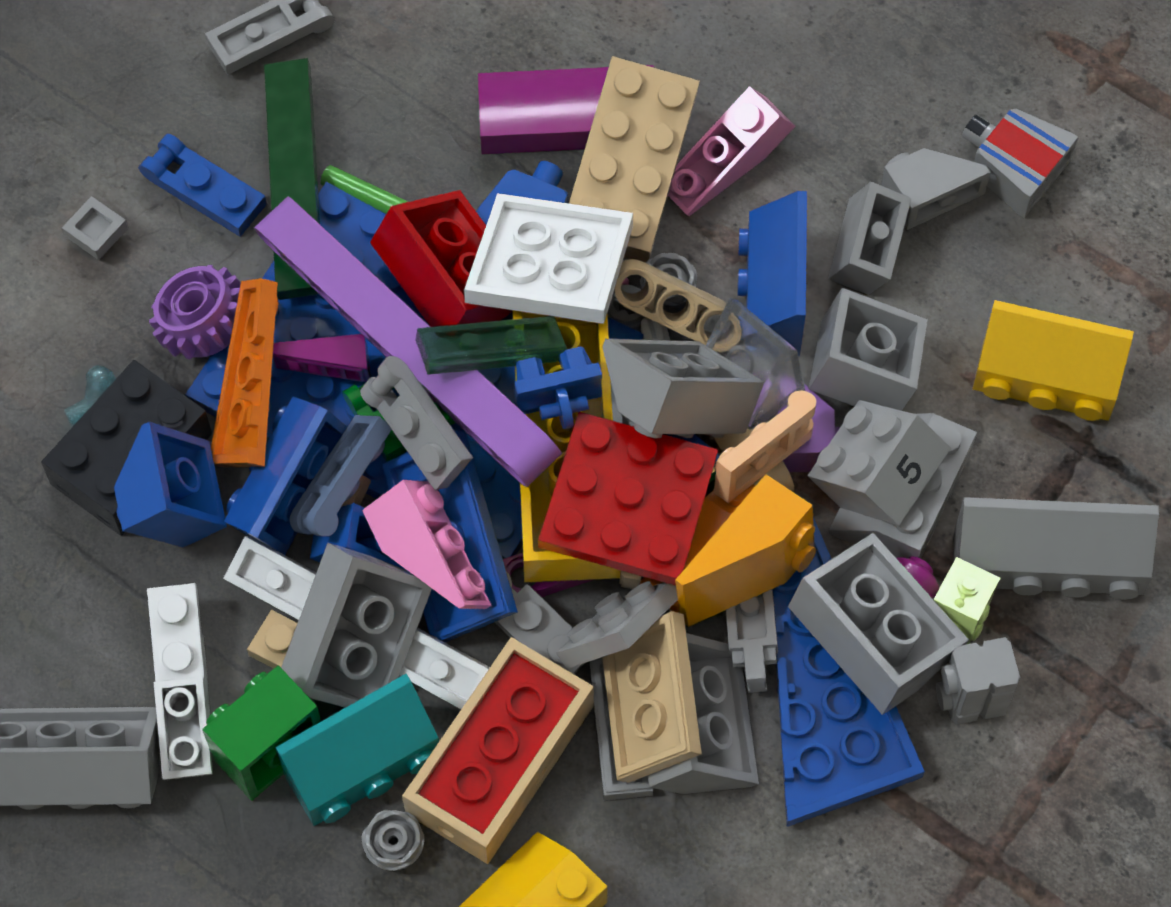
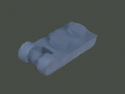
M354 416L292 510L290 525L295 532L314 534L316 536H330L336 531L338 527L337 512L343 503L356 493L360 485V477L369 463L377 459L385 447L384 440L392 430L388 423L380 416Z

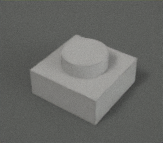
M92 196L62 227L66 238L97 260H100L128 229L124 218Z

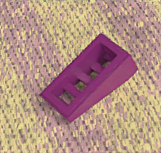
M362 334L273 343V360L277 369L367 382L371 378L369 351L365 336Z

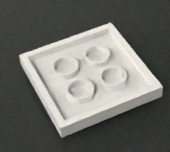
M497 193L464 289L465 303L604 324L632 232L633 213Z

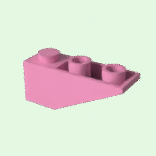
M749 86L677 164L668 196L686 215H692L762 162L795 128V125L767 97Z
M402 480L362 510L381 551L459 609H487L492 606L484 591V580L472 567L464 551V540L461 534L452 526L443 508L444 500L440 492L434 490L428 481Z

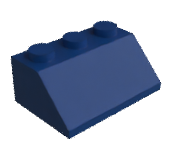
M796 191L749 211L748 229L739 228L738 256H747V269H738L737 296L746 297V310H737L739 327L737 337L745 338V355L800 357L806 317L807 191Z
M293 396L288 406H283L274 418L272 425L273 433L266 444L265 467H249L251 473L242 489H237L228 501L226 508L228 514L224 522L285 555L297 534L290 525L291 512L345 432L347 426L327 409Z

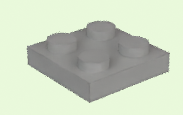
M650 581L638 585L623 597H621L619 592L607 596L595 606L597 614L593 618L580 622L568 632L567 635L570 640L556 654L566 669L630 648L678 600L676 586L664 582L653 586Z

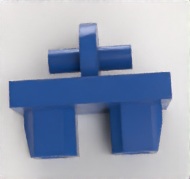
M582 346L565 350L559 354L562 371L545 374L540 358L533 357L519 360L516 363L517 381H514L515 405L524 414L539 411L542 420L559 416L562 428L568 429L574 426L572 413L589 410L587 400L602 397V372L599 362L592 364Z

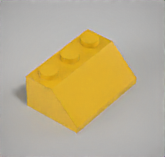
M994 300L972 390L981 391L986 396L997 400L1011 398L1025 401L1032 407L1040 410H1052L1055 408L1073 412L1077 417L1084 420L1095 421L1103 419L1109 421L1119 393L1134 331Z
M536 832L459 907H603L607 903V885L572 851L545 835Z

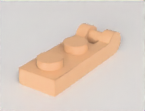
M802 390L791 393L788 397L786 409L769 422L758 424L750 436L735 448H727L719 456L715 464L714 493L729 503L809 441L813 432L814 423L812 417L815 415L816 398L814 395Z

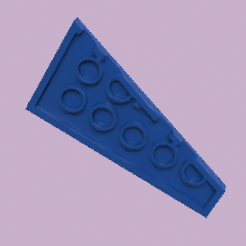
M814 517V545L816 553L813 560L803 572L796 570L785 584L773 588L778 644L776 671L786 827L921 779L925 773L897 707L895 706L882 715L788 607L802 578L832 559Z

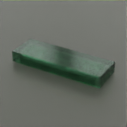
M554 316L417 328L415 338L427 375L516 366L519 360L533 357L540 358L542 364L560 362L559 354L568 350Z

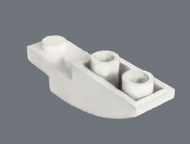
M196 583L147 588L162 779L170 780L212 775V754L202 731L207 725L206 721L210 716L204 636L201 631Z

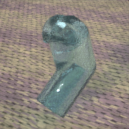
M102 365L93 366L88 370L85 378L87 384L84 399L63 410L72 427L115 381V374L112 370Z

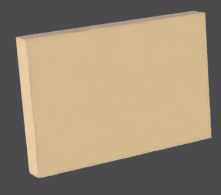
M671 611L662 615L630 648L602 657L616 778L618 781L630 783L702 754L684 614Z

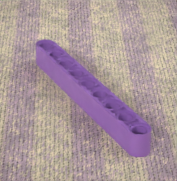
M286 197L254 227L262 240L364 335L385 357L395 356L404 361L432 401L523 486L528 487L562 454L546 433L292 198Z

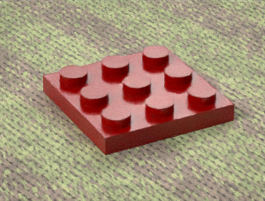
M578 412L538 539V548L676 586L675 580L682 573L687 562L716 462L718 449L667 435H662L661 438L648 437L636 431L634 426Z

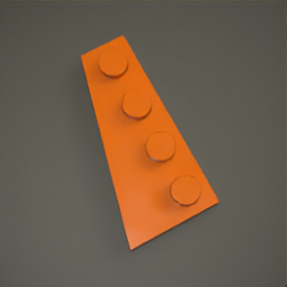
M262 278L241 281L211 443L213 461L216 466L265 467L275 316L278 310V282Z

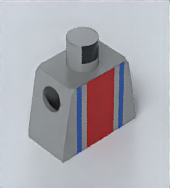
M1018 109L1009 110L997 126L976 114L968 122L962 133L964 139L979 148L974 162L986 165L990 171L987 187L1024 219L1072 160L1078 136Z

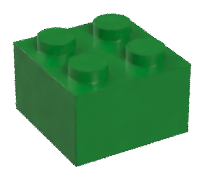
M279 665L269 673L261 672L246 685L245 693L231 705L226 703L213 711L206 721L207 725L202 729L214 761L251 801L284 774L276 747L321 722L317 705Z

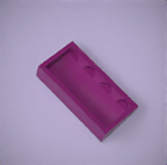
M609 67L478 73L481 153L500 154L585 149Z

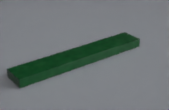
M308 58L264 64L271 211L289 196L320 224L312 78ZM274 252L275 282H278L277 297L279 300L319 294Z

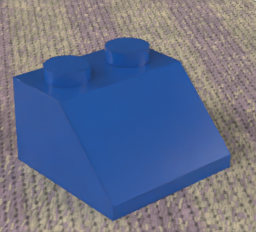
M147 422L143 424L114 485L118 506L117 516L121 523L122 531L184 548L226 528L227 524L224 522L225 514L210 441L156 423Z

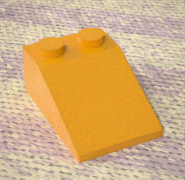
M765 474L676 578L680 614H684L685 625L688 627L785 584L796 570L803 572L809 566L816 553L813 505Z

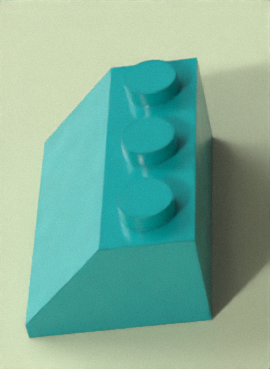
M404 674L277 746L276 751L285 779L311 823L315 826L322 821L328 824L339 820L350 811V805L366 796L369 799H373L384 794L393 786L395 779L410 771L411 774H417L439 743V737L407 674Z

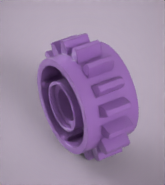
M213 265L188 268L174 275L160 289L151 307L154 317L149 319V323L155 329L153 335L174 357L182 353L186 359H192V357H207L220 352L230 345L241 282L235 275L232 276L227 268L223 267L217 271Z

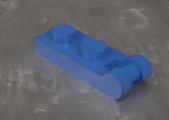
M168 133L158 143L159 150L153 157L147 156L138 167L146 179L241 237L267 205L264 194L190 150L177 137ZM172 161L181 166L175 174L167 170Z

